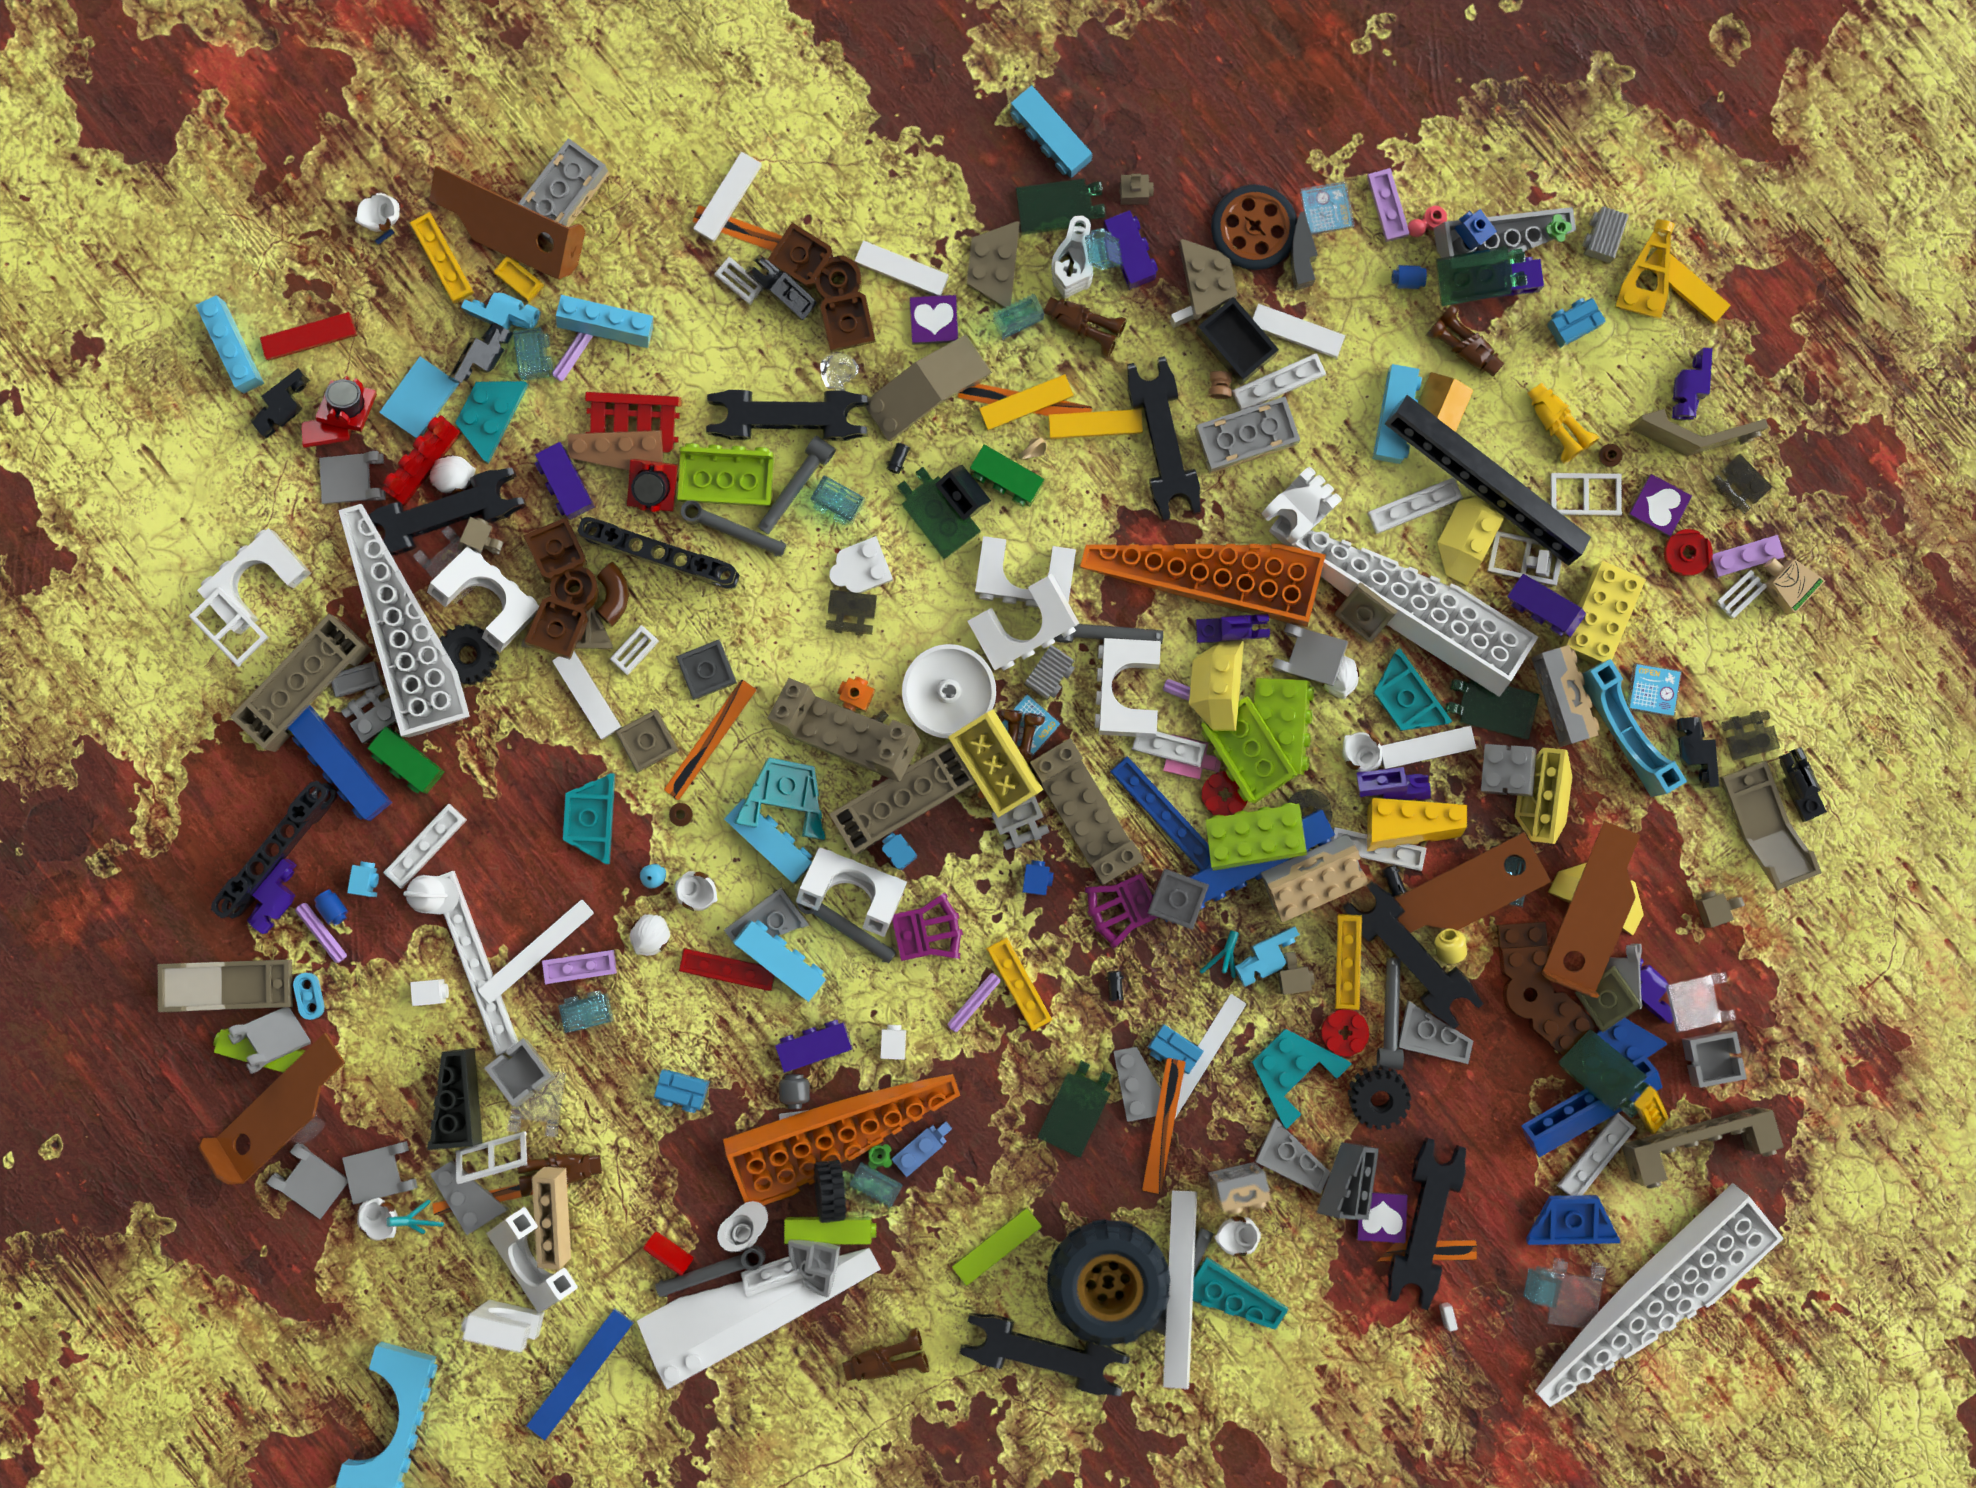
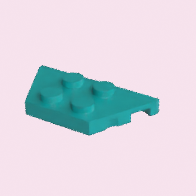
M525 381L476 382L455 422L481 458L488 464L529 385Z
M1400 648L1397 649L1373 692L1400 731L1451 723V718Z
M614 773L589 782L580 788L573 789L565 795L563 840L604 864H610L615 789Z

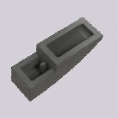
M1305 211L1300 212L1297 218L1290 252L1291 275L1295 291L1313 286L1316 280L1311 262H1315L1318 254Z

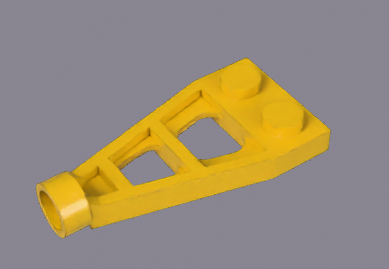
M1661 219L1656 220L1654 231L1621 285L1615 308L1656 319L1662 318L1668 298L1670 245L1674 223ZM1658 232L1664 233V234H1666V235H1665V236H1660V235L1658 234ZM1653 247L1661 249L1663 252L1660 266L1646 263L1647 255ZM1649 270L1657 274V288L1655 291L1641 289L1636 286V280L1642 271Z

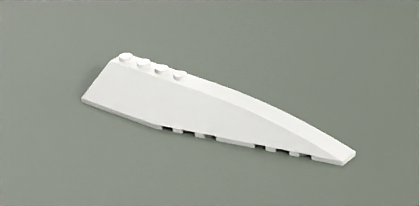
M1732 1183L1607 1302L1563 1353L1535 1392L1549 1407L1575 1392L1577 1385L1585 1382L1589 1383L1595 1379L1593 1375L1603 1369L1608 1371L1615 1366V1361L1622 1357L1627 1359L1658 1339V1334L1663 1331L1673 1330L1677 1327L1676 1323L1687 1317L1690 1319L1697 1314L1696 1310L1702 1306L1709 1307L1714 1304L1784 1238L1753 1200Z

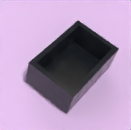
M1234 297L1202 322L1196 330L1198 337L1228 372L1233 374L1234 379L1240 386L1276 357L1279 351L1276 345Z

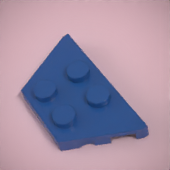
M1626 1018L1605 1032H1601V1030L1595 1032L1581 1043L1582 1053L1585 1057L1584 1068L1585 1072H1587V1088L1643 1056L1648 1058L1666 1046L1667 1043Z
M1597 1195L1549 1196L1528 1233L1526 1242L1528 1245L1620 1243V1238Z

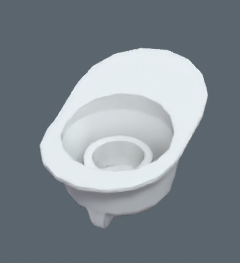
M421 875L412 879L407 891L403 893L408 904L415 911L430 914H446L452 911L458 904L460 897L459 889L451 879Z
M755 1201L746 1202L720 1225L718 1230L720 1246L730 1252L746 1250L756 1243L758 1236L764 1231L768 1221V1213L765 1207Z

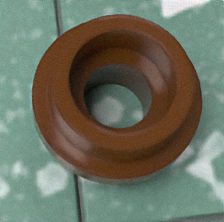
M1606 444L1600 449L1598 457L1604 466L1615 467L1621 462L1623 454L1617 445ZM1608 451L1614 453V459L1608 457Z
M677 803L670 809L669 818L676 826H686L693 818V811L689 805ZM679 810L685 812V816L682 819L677 818Z

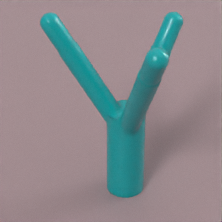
M1230 930L1225 948L1200 969L1199 972L1201 974L1225 955L1222 973L1227 972L1228 964H1230L1231 976L1236 978L1233 951L1239 933Z
M426 1200L407 1216L387 1217L386 1220L387 1227L408 1226L421 1234H425V1230L417 1225L443 1227L444 1223L412 1219L431 1203L430 1200Z

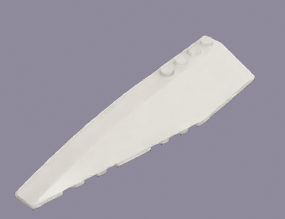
M1279 516L1269 532L1284 545L1292 546L1286 540V537L1291 532V523L1286 517ZM1310 530L1292 546L1325 554L1321 577L1347 597L1360 582L1398 610L1388 622V626L1499 697L1512 681L1538 639V636L1454 584L1448 586L1440 583L1439 578L1432 575L1428 578L1418 574V570L1412 567L1403 568L1398 565L1397 561L1363 547L1361 550L1356 549L1348 541L1342 539L1339 542L1329 538V534L1326 532Z

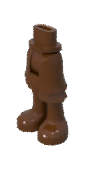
M1050 297L1043 311L1044 314L1051 317L1052 321H1055L1059 326L1073 333L1076 337L1080 336L1082 340L1088 337L1101 345V353L1106 358L1111 356L1117 338L1121 336L1127 323V319L1124 317L1107 318L1091 312L1090 308H1086V305L1065 301L1063 298L1059 301ZM1088 322L1108 330L1111 334L1089 326Z
M1453 302L1427 332L1426 336L1430 339L1443 341L1453 348L1450 352L1457 353V357L1478 368L1482 373L1486 371L1494 377L1504 365V362L1497 357L1499 355L1497 352L1493 354L1495 352L1494 349L1484 339L1483 335L1480 336L1478 332L1475 334L1457 319L1456 315L1459 308ZM1446 327L1449 328L1450 330H1452L1454 333H1456V334H1457L1459 337H1461L1464 341H1460V340L1457 339L1455 336H1453V335L1446 329Z
M1002 709L1001 717L1008 721V733L1028 766H1030L1033 755L1031 753V745L1037 726L1044 723L1045 716L1025 713L1021 745L1018 746V734L1023 712Z
M517 1152V1160H521V1152ZM548 1153V1158L530 1159L527 1154V1165L517 1167L518 1174L538 1171L543 1167L566 1168L567 1185L586 1178H592V1175L602 1174L600 1155L590 1156L589 1153H555L556 1155ZM519 1176L522 1197H527L531 1194L533 1176Z
M911 1329L905 1341L887 1347L882 1345L874 1346L857 1356H853L852 1360L843 1362L846 1380L857 1379L859 1382L862 1379L872 1380L891 1377V1375L899 1376L898 1371L913 1368L920 1373L929 1372V1363L924 1351L892 1361L890 1358L922 1350L923 1343L919 1329Z

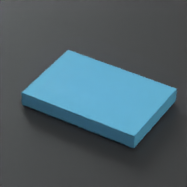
M420 356L379 413L417 439L423 435L429 422L436 417L459 383L450 380L447 374Z

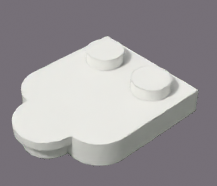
M876 536L839 551L836 557L837 564L831 568L829 574L833 584L840 587L846 586L848 591L853 594H860L893 581Z

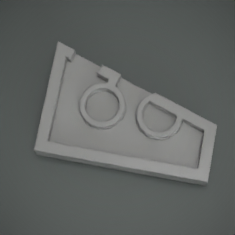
M780 887L726 927L724 931L733 942L749 920L754 923L757 920L762 922L769 928L766 932L772 937L776 934L782 935L789 931L809 926V923L782 887Z
M1407 1001L1398 1047L1468 1064L1473 1040L1410 1001Z
M1137 1046L1113 1051L1127 1122L1155 1117L1161 1089Z
M1274 1119L1255 1162L1321 1194L1330 1171L1290 1134L1277 1119Z
M453 1160L430 1174L466 1235L509 1209L474 1180L457 1184L456 1163ZM462 1169V1176L468 1175V1173Z

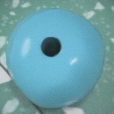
M658 864L645 866L640 872L642 884L651 889L659 887L666 878L665 868Z

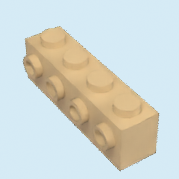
M543 1167L532 1177L534 1220L538 1226L535 1229L537 1268L560 1270L571 1259L566 1168Z

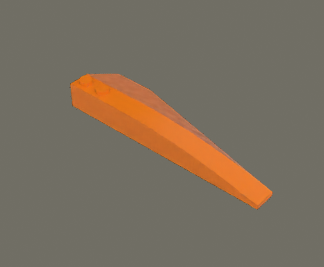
M1098 544L1085 546L1080 568L1254 615L1268 614L1271 619L1308 627L1326 555L1283 544Z
M950 1074L889 1087L830 1103L723 1139L726 1156L744 1203L755 1201L764 1206L793 1196L800 1191L799 1186L806 1183L811 1185L815 1182V1162L840 1160V1163H843L846 1160L851 1161L883 1142V1138L891 1133L893 1135L902 1131V1127L911 1121L917 1122L923 1118V1114L930 1110H937L960 1096L954 1075Z

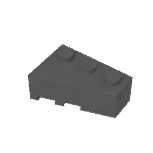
M1341 1142L1316 1213L1339 1219L1369 1220L1379 1148Z

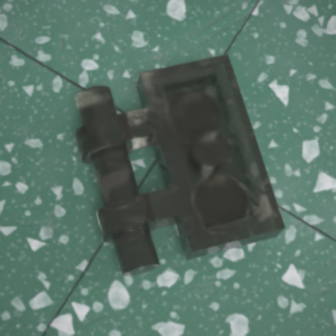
M1738 454L1721 470L1727 477L1725 480L1719 475L1711 480L1717 487L1716 490L1720 494L1723 493L1732 502L1731 505L1735 509L1738 508L1743 514L1751 509L1745 502L1747 498L1755 504L1773 487L1741 454ZM1732 483L1742 492L1740 495L1730 487Z
M831 590L828 614L837 615L836 621H826V629L835 630V633L845 631L856 633L859 636H863V634L872 635L873 625L864 624L865 618L875 619L877 595ZM844 616L857 617V624L844 622Z
M1756 710L1750 712V715L1743 717H1730L1728 721L1721 723L1724 731L1732 729L1735 736L1726 738L1732 761L1780 748L1774 725L1765 728L1763 721L1770 719L1768 710L1762 712ZM1754 725V731L1744 733L1743 726Z

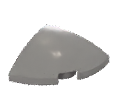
M790 1240L788 1250L793 1269H799L801 1275L805 1278L802 1281L805 1286L813 1292L828 1298L836 1273L840 1246L816 1241Z

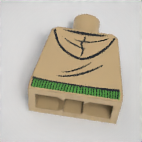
M1773 557L1764 565V568L1772 575L1765 583L1767 585L1766 589L1786 615L1796 613L1825 582L1819 575L1794 559L1781 564Z

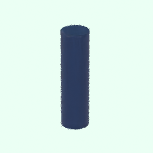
M390 229L374 241L379 245L395 232Z

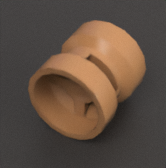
M1226 371L1210 372L1209 381L1211 382V387L1209 388L1208 396L1214 399L1231 398L1232 390L1230 389V383L1232 382L1233 374Z

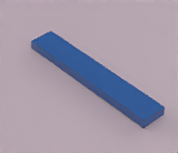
M1126 756L1110 773L1199 870L1211 866L1209 844L1132 760Z
M615 1308L526 1426L543 1440H546L634 1322Z

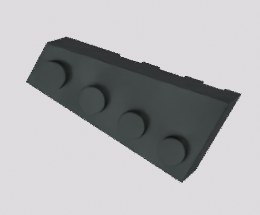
M475 1048L442 1052L437 1081L439 1084L438 1092L434 1100L435 1111L434 1118L431 1120L430 1130L432 1131L427 1150L470 1147L481 1144L483 1141Z

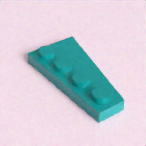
M1207 1256L1194 1275L1193 1301L1201 1303L1202 1306L1213 1307L1224 1311L1226 1314L1237 1315L1246 1318L1247 1321L1274 1330L1277 1329L1288 1312L1287 1306Z

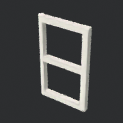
M1550 474L1551 506L1555 509L1556 479H1583V510H1557L1562 515H1622L1621 474ZM1589 479H1615L1616 510H1589Z
M1497 531L1493 540L1487 572L1520 578L1522 574H1525L1539 583L1557 586L1562 561L1556 558L1552 580L1526 574L1527 556L1530 555L1531 545L1540 544L1533 538ZM1500 537L1526 542L1520 573L1494 567Z
M220 587L189 615V618L237 667H240L269 638ZM221 595L238 614L214 636L198 620L197 616ZM243 618L261 637L237 659L219 640Z
M526 1131L455 1151L457 1184L527 1165ZM520 1139L521 1160L495 1167L494 1146ZM488 1148L489 1169L462 1176V1155Z

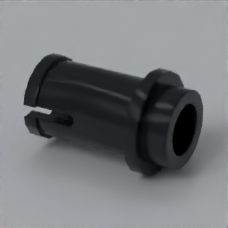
M896 443L890 461L886 462L888 465L886 469L895 474L903 471V464L910 448L902 443Z
M1395 865L1384 868L1382 870V878L1386 879L1392 893L1391 895L1394 897L1400 895L1401 892H1406L1398 873L1400 869L1396 868Z
M1121 971L1107 972L1105 979L1108 980L1109 1001L1124 1000L1122 988L1124 975H1122Z

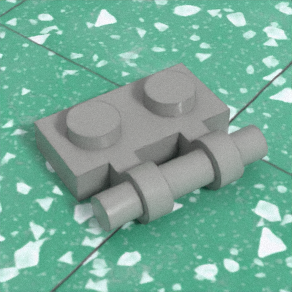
M381 684L374 689L369 688L365 691V695L356 701L353 699L347 703V707L341 710L346 718L353 713L356 715L357 719L351 722L350 725L364 744L377 736L385 726L390 727L397 722L391 698L388 697L383 702L379 698L381 694L386 692ZM372 702L375 707L364 713L361 708Z
M1035 796L999 818L995 812L991 813L999 834L1002 835L1009 832L1011 839L1003 841L1006 850L1014 847L1016 849L1020 848L1023 843L1033 839L1037 841L1042 839L1041 836L1050 833L1046 824L1040 827L1036 825L1035 821L1043 818V814ZM1029 824L1030 831L1020 835L1017 834V828Z

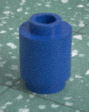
M1397 265L1396 270L1392 271V284L1396 285V289H1419L1426 285V268L1414 265Z
M330 889L314 899L316 902L315 907L328 925L333 923L336 926L347 918L345 915L348 913V910L337 894L332 893Z

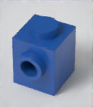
M1481 209L1474 213L1470 210L1459 218L1461 223L1454 228L1470 250L1480 246L1497 232Z
M1031 860V864H1026L1022 893L1046 896L1047 886L1052 887L1054 873L1049 872L1050 867H1046L1045 862Z

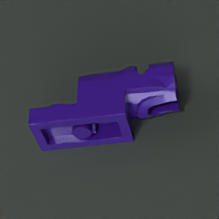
M1703 347L1694 355L1692 366L1695 370L1683 369L1676 375L1674 379L1673 401L1679 404L1672 407V419L1694 420L1697 414L1699 399H1704L1710 394L1713 348Z
M1268 614L1225 616L1195 620L1197 644L1270 637V629H1258L1256 631L1252 629L1253 625L1267 624L1269 622Z
M1404 767L1356 773L1360 797L1382 795L1383 799L1409 801L1415 798L1418 801L1431 799L1428 775H1405Z
M282 859L252 895L261 904L257 903L247 922L262 934H267L273 927L274 923L271 921V918L280 919L294 900L295 894L282 884L283 881L287 882L293 876V869L297 866L290 859Z
M1640 958L1642 1005L1663 1023L1671 1024L1676 1018L1671 1013L1673 1009L1662 1000L1659 1002V999L1668 990L1669 985L1666 979L1652 966H1642L1644 960Z

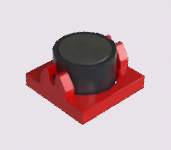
M348 376L336 381L330 380L315 416L316 422L362 432L377 396L376 390L364 388L357 378L351 381Z
M631 459L627 506L638 507L642 511L650 510L651 512L663 510L673 512L678 464Z

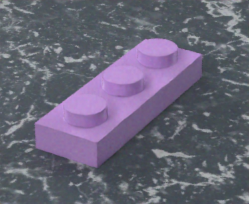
M1391 168L1368 174L1367 179L1385 241L1388 242L1407 237L1410 233Z
M1775 535L1713 554L1711 565L1715 578L1765 564L1773 557L1777 560L1784 558L1785 555L1779 537Z
M614 950L542 961L545 984L617 973Z

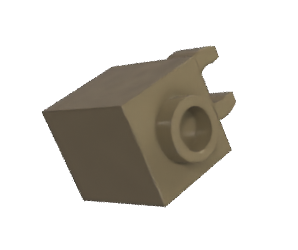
M1141 173L1121 175L1120 205L1148 204L1149 197H1153V182H1149V175H1141Z
M470 517L457 549L463 551L468 546L481 554L483 548L491 553L499 555L504 542L489 537L492 526L487 521L481 518L474 519Z
M1715 890L1701 894L1702 899L1695 901L1705 928H1713L1734 920L1731 910L1745 906L1742 896L1727 900L1724 893H1716Z
M1295 952L1284 953L1287 969L1277 971L1281 994L1287 995L1311 991V985L1315 984L1313 972L1309 971L1306 966L1297 967Z

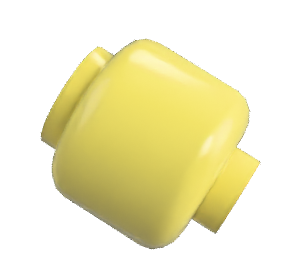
M1445 929L1436 936L1435 948L1440 961L1446 964H1456L1465 959L1467 956V944L1463 933L1455 929Z

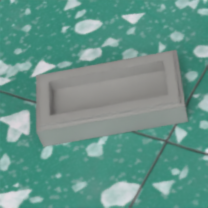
M371 662L343 670L331 684L334 695L338 698L373 688L380 684L382 685L376 662Z

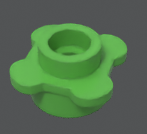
M1555 214L1552 217L1553 220L1546 226V232L1552 239L1562 242L1565 240L1567 232L1572 230V224L1564 221L1560 214Z
M887 1144L883 1146L877 1145L868 1150L869 1167L872 1169L881 1166L885 1168L890 1167L892 1164L890 1159L891 1147Z

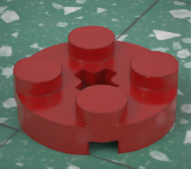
M1684 529L1667 539L1664 546V559L1672 573H1677L1680 576H1694L1701 573L1710 564L1713 557L1712 545L1708 538L1700 534L1701 532L1694 529ZM1685 547H1689V550L1694 552L1690 559L1683 555Z
M1220 771L1211 775L1202 786L1201 800L1205 808L1214 816L1234 815L1236 812L1242 811L1248 800L1244 801L1238 793V784L1228 777L1226 771ZM1224 788H1227L1228 792L1231 793V798H1227L1226 801H1222V797L1218 796L1219 791H1223Z
M1338 1009L1329 1014L1323 1021L1321 1038L1326 1047L1334 1054L1344 1057L1353 1056L1363 1051L1367 1044L1369 1027L1365 1018L1356 1011ZM1344 1026H1348V1030L1351 1031V1035L1347 1036V1039H1343V1036L1339 1035V1030H1343Z

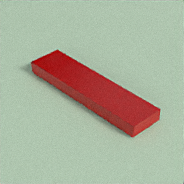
M350 312L262 336L260 341L265 359L270 361L357 336L352 315Z
M687 948L683 949L679 972L766 991H772L775 975L760 964Z

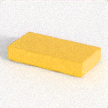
M508 256L493 271L498 278L529 303L544 287L542 282Z

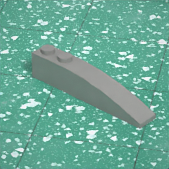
M1573 207L1487 217L1497 232L1473 250L1468 248L1454 229L1461 223L1459 220L1443 222L1434 228L1437 252L1449 269L1494 264L1554 240L1547 234L1546 226L1553 220L1552 217L1555 214H1560L1564 221L1572 224V230L1567 232V234L1575 231Z

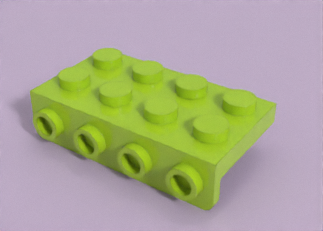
M686 443L685 447H679L678 501L686 502L693 500L699 503L771 507L774 454L769 452L768 448L756 447L755 451L746 450V447L732 446V449H722L723 446L709 445L708 448H700L698 444Z
M1256 678L1254 706L1297 775L1304 776L1305 771H1308L1309 757H1306V747H1310L1311 734L1307 733L1308 724L1312 723V710H1309V704L1314 699V687H1311V683L1307 680Z
M1248 696L1241 699L1238 703L1236 731H1213L1205 721L1201 723L1204 729L1201 731L1204 738L1214 745L1215 750L1213 752L1215 756L1227 766L1228 769L1225 771L1228 777L1238 784V793L1244 801L1248 800L1255 804L1297 776L1294 768Z
M1285 803L1281 807H1262L1258 811H1239L1234 815H1215L1211 819H1205L1213 871L1307 855L1302 812L1299 804Z

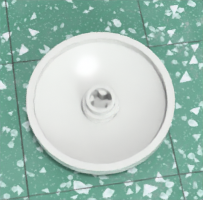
M943 644L927 649L914 659L904 676L902 698L909 717L920 729L936 737L948 738L951 734L993 709L996 700V684L990 667L979 654L964 646Z

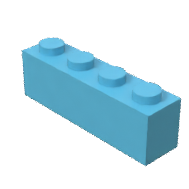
M1032 85L1011 102L1010 114L1018 124L1022 123L1025 126L1027 135L1033 141L1037 140L1041 144L1042 152L1048 158L1052 157L1056 161V167L1063 175L1067 174L1072 178L1091 162L1092 152Z
M215 295L195 305L234 387L244 394L263 385L262 377L226 303Z
M561 295L556 312V324L558 328L648 348L653 331V316Z
M1392 364L1388 369L1372 459L1400 464L1404 458L1408 457L1410 444H1407L1406 440L1387 427L1385 422L1395 406L1406 395L1412 399L1415 398L1416 390H1420L1422 377H1419L1420 369Z
M743 798L724 820L786 878L795 884L810 868L812 863L810 859L813 856L804 847L799 850L793 844L796 840L787 831L782 834L776 828L778 823L769 815L765 818L759 813L758 825L755 828L734 824L746 800Z
M749 920L733 943L809 1002L826 981L822 976L824 971L814 963L811 967L803 961L806 957L796 949L792 952L785 947L787 942L777 934L774 937L766 932L769 928L762 922L757 920L754 923Z

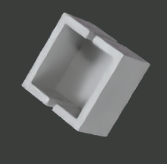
M1485 744L1481 791L1487 794L1507 795L1508 793L1515 796L1533 797L1537 750L1533 747L1511 746L1510 748L1507 745Z
M1727 1030L1682 1039L1685 1058L1687 1061H1691V1064L1687 1065L1691 1086L1702 1088L1747 1079L1743 1059L1735 1056L1730 1057L1729 1054L1741 1053L1736 1031Z
M524 1038L506 1051L509 1056H512L511 1059L500 1055L484 1067L514 1107H519L534 1095L533 1089L540 1091L556 1078L531 1043Z

